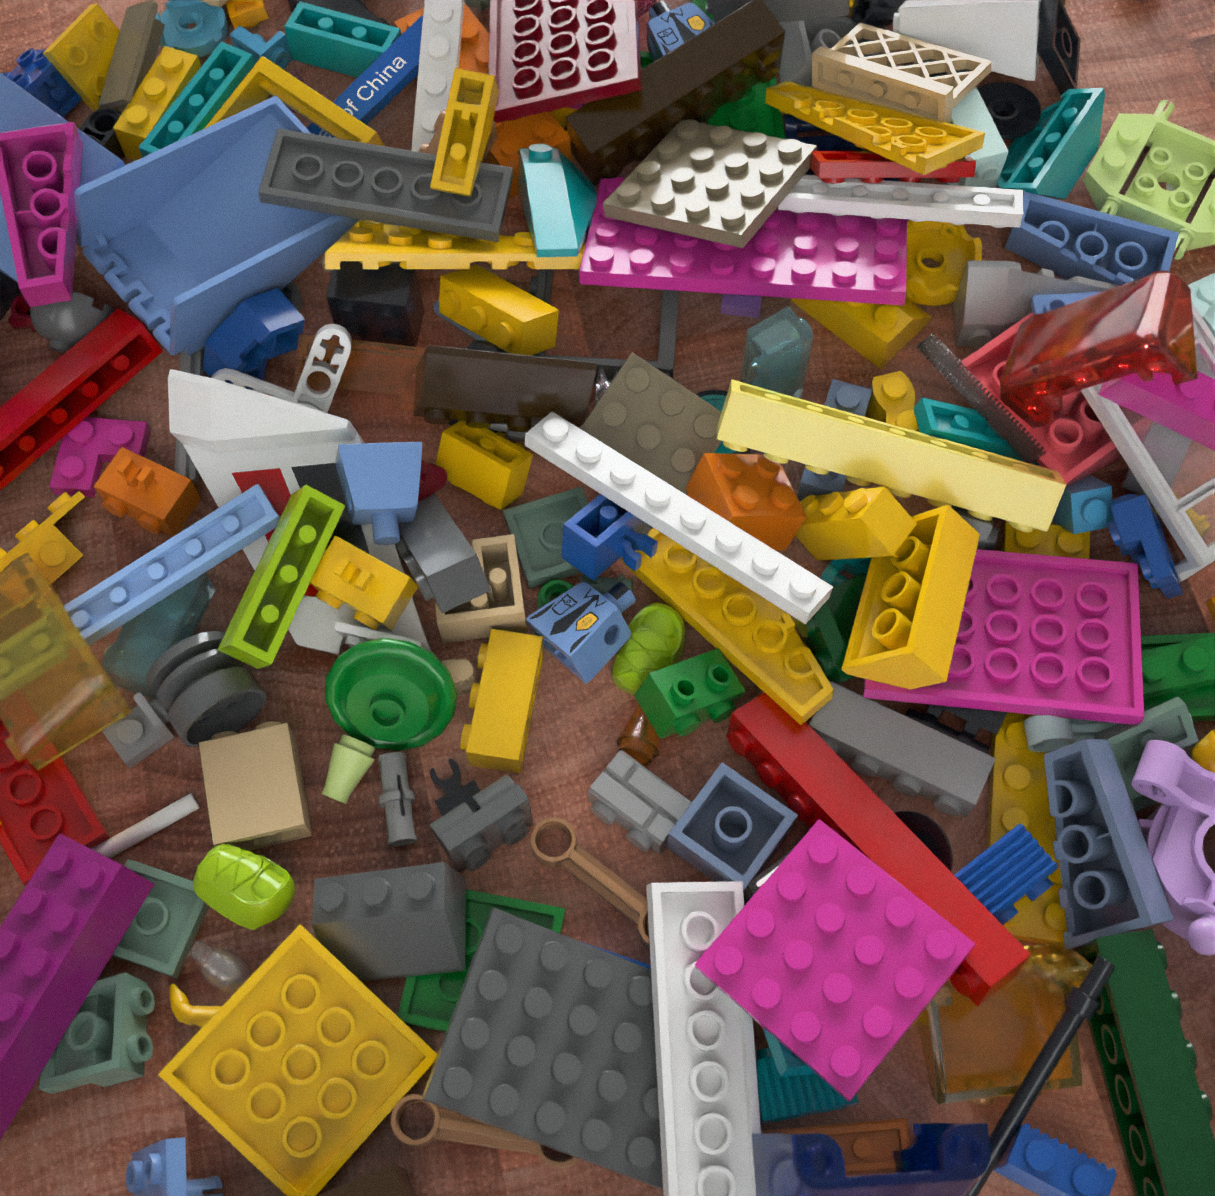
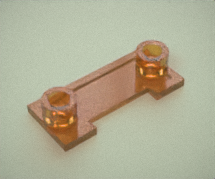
M299 334L293 392H295L315 335ZM339 338L322 339L321 341L327 344L322 362H326L337 369L338 365L330 364L331 358L336 348L343 350L344 347L339 344ZM352 340L350 355L337 388L399 395V410L414 412L416 367L426 348ZM316 356L313 359V361H321ZM324 372L311 373L307 377L308 385L315 391H325L331 385L329 376Z

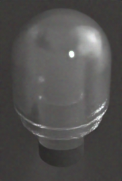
M199 940L189 952V956L202 965L200 973L204 976V980L222 993L234 994L250 977L248 964L229 948L224 949L220 946L214 950L202 940Z

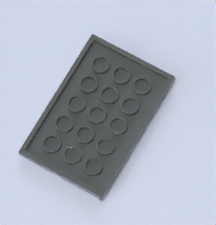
M491 909L421 1100L663 1190L651 969L499 909Z

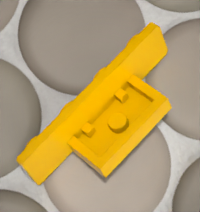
M80 491L72 497L67 492H64L47 507L52 514L40 525L33 519L15 535L20 542L8 553L0 548V595L18 613L83 556L54 526L85 498Z

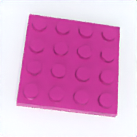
M818 819L694 965L701 974L850 1102L972 951L975 943Z

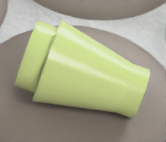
M342 734L339 743L333 744L326 783L321 794L346 804L353 790L375 761L371 758L375 747Z

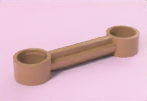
M550 817L540 821L534 827L531 834V846L536 860L548 868H565L638 926L639 939L650 950L649 937L644 928L646 918L648 919L647 898L577 844L573 827L566 820ZM550 829H560L570 839L571 845L568 851L557 857L542 854L538 849L539 838L545 831Z
M411 1094L402 1098L395 1105L391 1114V1127L395 1136L411 1147H424L438 1139L539 1155L546 1165L554 1169L570 1168L580 1160L571 1156L563 1161H553L546 1155L543 1145L456 1112L439 1109L437 1105L421 1100L423 1096L421 1094ZM416 1103H425L433 1113V1128L425 1137L412 1140V1138L405 1136L401 1132L399 1121L407 1107Z

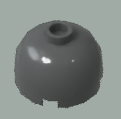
M72 291V300L31 307L30 316L32 325L37 333L50 340L48 348L66 353L115 310L105 303L102 311L92 307L93 298Z

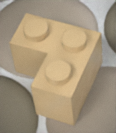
M514 534L473 539V550L478 556L491 591L444 613L440 611L435 602L437 625L442 643L490 637L491 629L516 633L527 632Z

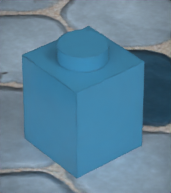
M1088 475L1065 487L1054 514L1053 522L1061 525L1062 528L1072 534L1108 528L1107 522L1114 520L1110 507L1112 505V486L1092 475Z

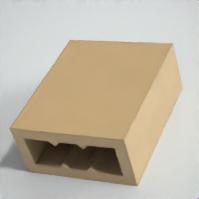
M277 721L265 722L256 726L255 730L239 734L234 731L220 732L213 735L212 740L199 742L214 846L230 844L250 851L313 836L297 740L288 723L282 724Z

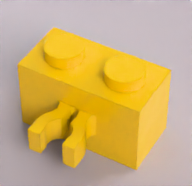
M458 421L442 432L435 464L446 470L447 480L452 485L466 490L480 498L487 505L502 510L523 494L533 454L526 451L523 444L519 442L514 444L505 439L506 435L501 432L494 433L487 428L466 426V421Z
M334 536L320 559L310 581V584L318 590L315 596L317 599L336 610H339L342 604L356 611L353 616L354 620L375 631L381 625L392 632L418 588L411 577L337 536Z

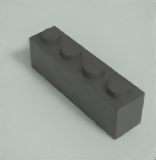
M435 493L418 502L414 520L407 523H399L400 541L395 545L403 564H406L413 581L417 583L425 601L434 599L440 611L444 613L491 591L477 554Z

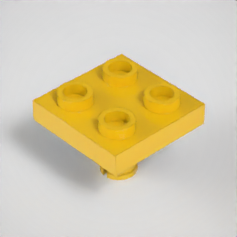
M98 3L91 4L43 52L46 58L93 112L101 108L98 104L120 32Z

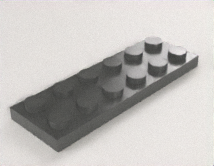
M277 128L258 193L261 203L499 242L513 179V168L481 162L471 197L430 188L437 155Z

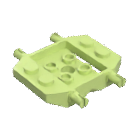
M1162 100L1158 104L1154 115L1119 113L1090 164L1083 182L1098 211L1178 232L1175 250L1177 247H1179V250L1174 259L1179 260L1184 256L1185 251L1215 245V178L1191 224L1185 222L1210 173L1215 175V141L1167 121L1175 107L1170 101L1166 110L1163 111L1168 100ZM1144 147H1150L1125 196L1120 194ZM1158 183H1168L1175 188V190H1164L1159 186Z

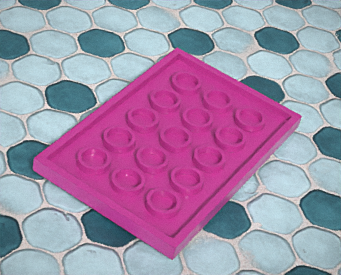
M977 549L947 682L910 690L864 679L863 698L1041 716L1050 715L1061 718L1131 725L1139 724L1144 718L1138 563Z

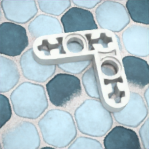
M328 324L320 328L315 335L295 392L234 369H220L211 378L223 382L230 380L233 382V385L243 388L248 386L253 388V391L267 393L285 401L328 413L350 355L351 336L344 327L338 324ZM332 334L340 337L339 344L344 347L343 350L336 348L331 358L330 364L338 365L337 369L326 362H322L327 344L321 340H330ZM316 356L321 361H313V359ZM315 371L324 372L329 376L331 385L325 391H315L308 385L307 377L309 374Z

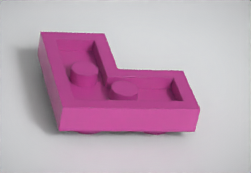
M86 417L61 440L49 486L55 495H62L64 492H67L70 496H73L80 491L85 497L95 498L96 489L94 485L100 477L103 462H111L121 447L145 457L151 433L148 423Z

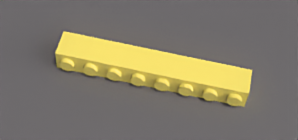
M731 380L717 426V439L723 441V445L729 449L746 452L750 448L764 452V456L774 462L788 463L789 460L805 464L806 469L817 474L828 475L832 471L846 475L845 478L848 481L860 486H870V483L882 485L890 493L899 497L910 498L911 494L927 498V502L936 507L949 505L952 508L953 505L968 509L967 512L970 515L981 520L991 521L993 517L1007 520L1010 526L1024 532H1032L1034 528L1048 532L1066 487V483L1060 473L1055 470L735 380Z

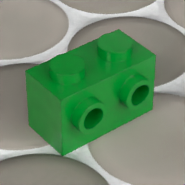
M717 648L649 673L634 694V697L657 735L662 739L675 733L679 737L686 736L699 728L703 722L711 719L714 723L727 719L736 711L734 705L746 690L720 649Z

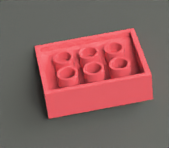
M1030 313L952 367L950 374L1041 467L1058 471L1067 487L1112 464L1122 455L1068 369L1063 367L1047 368L1044 370L1036 357V355L1041 353L1033 313ZM1093 365L1101 379L1104 380L1107 369L1103 365ZM1118 404L1142 442L1154 421Z

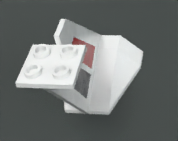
M170 369L168 375L170 433L183 444L219 508L254 485L259 484L281 517L291 494L308 485L345 505L325 551L334 536H337L405 574L395 544L377 545L373 541L372 524L356 525L351 522L336 468L338 444H362L365 442L348 419L217 379ZM275 528L243 548L254 570H256ZM309 583L288 628L297 645L336 655L341 654L345 639V645L353 647L357 643L380 638L410 641L432 652L413 597L392 632L381 625L375 631L354 620L353 616L356 611L342 604L339 610H336L317 599L315 596L318 590Z

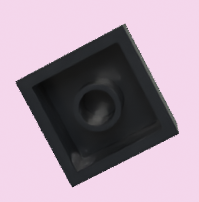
M342 261L340 269H333L326 299L333 323L341 325L349 332L352 340L351 345L381 346L392 351H400L402 349L416 350L424 316V307L416 269H404L395 263L380 266L378 269H363L360 261Z

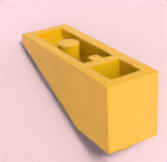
M459 68L454 69L430 185L431 189L471 197L490 135L499 93L494 75Z

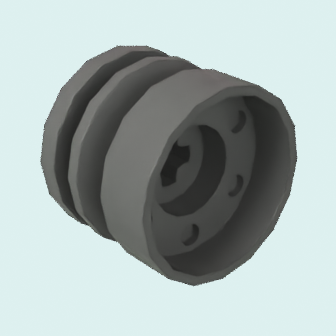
M208 631L180 641L155 660L147 672L146 683L157 696L159 704L166 711H169V721L182 742L188 747L199 748V742L212 740V736L220 732L240 731L258 716L266 703L267 695L248 668L243 667L244 662L217 650L225 632Z

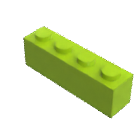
M308 485L291 494L217 650L256 669L272 665L345 508L344 504Z

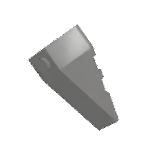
M968 261L957 291L958 293L952 305L955 345L980 349L1032 313L1030 301L1034 295L1111 291L1114 302L1119 293V286L1079 276L1068 280L1054 278V271L1043 268L1037 274L1022 271L1020 263L1011 261Z

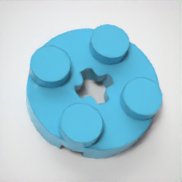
M169 0L165 4L167 10L161 16L158 12L155 16L157 20L165 24L160 40L162 48L164 46L197 55L198 58L212 54L220 42L225 43L224 40L228 34V23L222 6H211L200 0ZM195 23L196 27L188 29V24Z

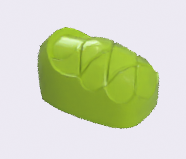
M655 602L643 607L628 625L631 631L629 640L617 651L611 671L612 680L618 688L631 695L636 693L649 673L681 661L686 643L685 623L679 612L668 605Z
M230 844L217 845L207 853L197 867L192 885L196 895L208 906L230 921L251 930H255L281 917L289 909L295 896L293 878L284 868L263 855H257L243 847H235Z

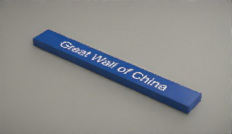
M423 15L343 91L333 103L366 125L418 75ZM314 123L307 127L311 134L335 138Z

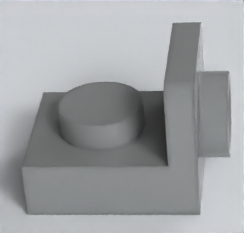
M141 692L133 696L138 706L102 730L108 741L130 769L174 738L165 725L169 722L167 711L159 704L157 698L149 703Z

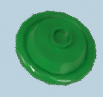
M380 638L357 643L337 657L326 675L324 698L332 719L350 737L365 742L377 749L401 751L424 746L444 732L455 715L457 690L450 671L432 652L410 641Z

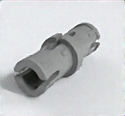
M390 752L378 757L383 794L379 796V805L385 808L388 834L387 844L392 847L406 846L417 841L411 804L415 803V793L409 789L406 765L407 756L403 752Z

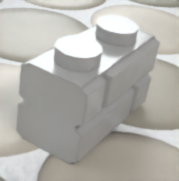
M622 750L616 754L605 771L599 775L588 790L589 802L593 804L590 810L596 817L608 825L616 821L628 831L625 836L634 846L643 852H647L651 848L659 855L667 847L669 832L692 803Z

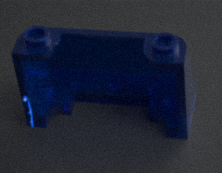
M933 1122L913 1124L914 1134H916L913 1142L905 1149L893 1151L896 1165L895 1174L846 1177L845 1164L841 1148L834 1139L827 1135L818 1133L782 1134V1132L751 1133L756 1196H967L990 1163L991 1148L988 1123Z

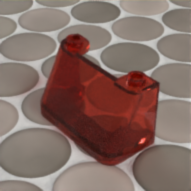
M1155 271L1147 277L1043 314L1032 315L1023 321L1018 328L1000 379L1001 401L1032 428L1036 429L1053 423V409L1063 408V395L1129 374L1136 373L1144 382L1153 380V373L1170 374L1175 385L1198 379L1191 290L1189 286L1175 274L1168 271Z

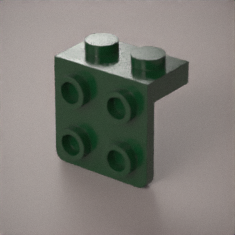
M858 575L833 586L829 599L806 624L794 617L800 634L804 637L808 648H810L829 683L830 681L840 683L855 677L846 674L841 669L867 575Z

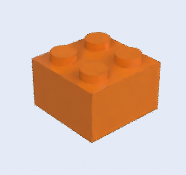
M704 453L686 486V491L690 498L775 551H786L807 517L781 463L769 460L764 455Z

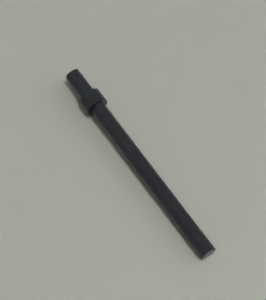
M1098 955L1080 987L1073 986L1064 1001V1004L1067 1006L1066 1010L953 1196L979 1195L1085 1018L1091 1020L1099 1007L1100 1002L1097 998L1117 967L1115 964Z

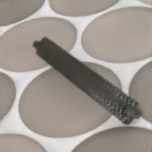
M934 333L917 345L920 353L923 352V356H927L926 359H930V363H933L934 367L937 366L936 369L940 370V374H943L944 378L947 377V381H950L951 385L954 384V388H957L958 392L961 391V396L964 395V399H968L967 401L971 403L972 407L975 406V410H978L982 418L985 417V421H988L993 429L996 428V432H999V435L1004 440L1006 439L1007 444L1010 443V447H1013L1014 451L1018 455L1020 454L1025 462L1032 464L1047 452H1042L1044 447L1039 448L1038 446L1041 445L1039 442L1035 444L1037 439L1031 440L1034 436L1028 437L1030 432L1024 433L1026 428L1020 429L1023 426L1022 424L1017 426L1018 420L1013 422L1016 418L1014 416L1010 418L1012 413L1006 414L1009 410L1005 409L1003 411L1005 406L999 407L1002 404L1001 402L995 403L998 399L992 400L994 398L993 394L988 396L991 392L989 390L985 392L987 390L986 387L982 389L984 384L978 385L981 381L977 380L975 382L977 377L971 378L974 375L973 373L968 375L970 370H965L967 367L965 365L962 366L963 363L959 362L960 360L956 358L957 356L949 351L950 349L942 344L943 342L938 337H935Z

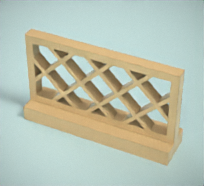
M860 22L831 49L820 46L812 53V87L950 123L952 109L991 72L992 61ZM862 38L871 40L870 42L858 43ZM898 49L905 50V51L895 52V53H890V52H889V51H891V50H898ZM879 52H881V54H882V55L869 56V57H864V56H863V55H866V54L879 53ZM929 59L938 60V61L928 62V63H923V62H922L923 60H929ZM914 63V65L896 67L897 64ZM956 70H971L969 72L956 73ZM943 72H946V73H947V75H944V76H937V77H931V78H930V76H929V75H931V74H937V73H943Z

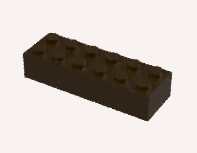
M763 0L750 1L641 70L642 90L592 101L566 117L568 135L571 138V153L594 186L601 182V178L611 179L617 177L623 168L633 161H643L681 119L695 120L699 123L705 122L715 114L717 108L727 102L734 103L740 100L747 93L748 89L757 83H766L773 79L781 66L785 30Z

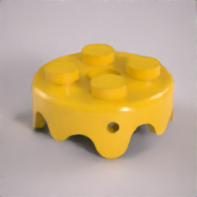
M909 219L907 222L905 298L911 302L928 306L947 305L954 302L967 262L982 261L981 239L979 237L972 238L968 235L964 225L937 221L914 222ZM932 258L939 262L941 266L929 268L921 260Z

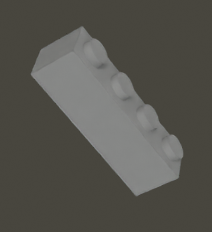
M830 681L834 689L833 698L814 714L809 726L840 758L851 762V766L863 775L870 777L878 775L893 782V787L903 794L909 796L920 795L933 801L934 806L945 814L951 816H959L960 814L964 817L969 815L979 799L996 758L868 698H863V696Z

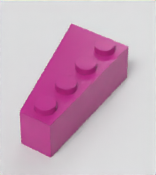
M74 122L0 133L1 198L19 289L30 307L72 300L77 234L74 191L80 187L83 144Z

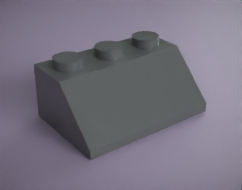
M446 862L316 878L314 881L312 926L316 939L361 982L465 971L466 878Z

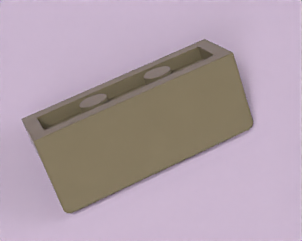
M148 0L126 8L98 104L101 108L116 110L120 116L128 103L131 102L133 95L156 58L165 24L155 18L159 6L155 1Z

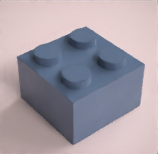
M722 762L669 832L667 848L714 882L743 881V894L745 897L793 830L798 815Z

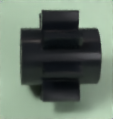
M854 0L852 5V19L856 22L884 30L885 27L893 23L894 13H897V1Z

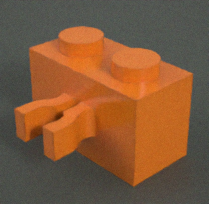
M123 447L120 448L94 485V488L103 500L102 506L108 512L120 518H123L126 514L136 519V522L142 528L156 535L160 531L172 537L177 535L201 500L191 479Z

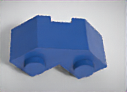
M279 288L244 299L205 341L203 369L210 378L218 370L228 368L264 381L267 360L301 347L305 323L304 317ZM225 380V382L233 384L232 381ZM246 386V389H249V390H252V389H253V388H251V387Z

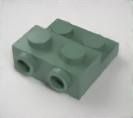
M126 973L96 981L42 1070L39 1090L55 1094L90 1083L107 1087L143 1077L145 1061L150 1060L153 1055V1043L150 1036L146 1033L147 1014L152 1013L154 1010L155 998L152 990L148 987V983Z

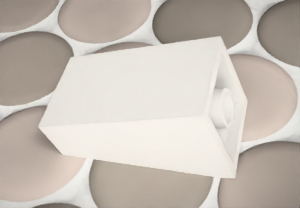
M906 0L899 7L898 13H894L893 32L992 61L991 71L1032 81L1036 79L1039 68L1037 44L1041 0Z

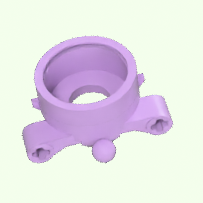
M1150 740L1145 745L1131 785L1138 793L1162 803L1147 819L1138 820L1174 920L1162 923V925L1174 934L1188 940L1190 947L1198 954L1212 956L1215 955V873L1207 864L1202 847L1206 832L1215 825V773L1202 768L1188 757L1182 748L1175 744L1162 740Z

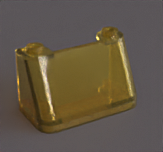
M27 552L11 561L0 572V718L11 735L4 739L11 753L19 762L27 758L39 770L133 711L122 694L115 688L108 673L100 664L66 611L52 584Z

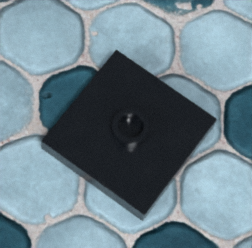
M1041 0L1037 51L1058 91L1062 95L1068 89H1077L1081 39L1061 0Z

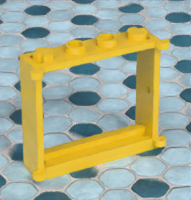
M261 56L205 127L207 128L257 105L271 94L272 96H277L284 104L335 138L385 146L375 130L264 56Z

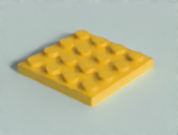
M299 924L158 1075L286 1196H316L435 1062L438 1054Z

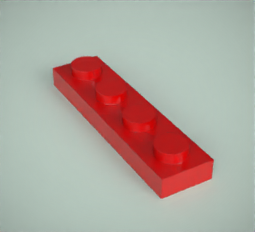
M811 151L810 168L816 176L821 178V181L831 184L843 183L845 178H859L865 183H881L883 178H898L901 182L914 183L921 182L922 178H936L937 181L944 183H957L960 181V177H974L976 161L970 155L926 175H922L872 151Z

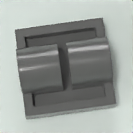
M507 774L472 796L473 802L478 809L475 813L463 802L429 824L438 842L446 852L449 861L459 873L466 868L469 871L480 868L492 857L490 852L504 843L507 846H511L519 842L529 833L528 827L533 825L529 798L520 785H516Z

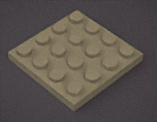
M681 119L603 202L605 217L744 248L810 169L811 151H817V145L802 143L796 139L786 140L766 136L759 132L750 133L734 130L727 126H713L698 123L695 120Z

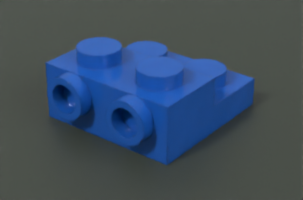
M1128 494L1113 500L1110 507L1114 520L1107 523L1115 545L1119 546L1122 555H1130L1134 562L1141 566L1146 580H1149L1152 589L1160 588L1166 599L1184 594L1160 521L1146 495L1137 497L1136 494Z

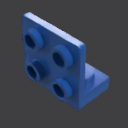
M31 48L26 50L17 58L18 66L10 73L5 72L3 75L61 117H64L82 98L43 54L46 49L34 50Z

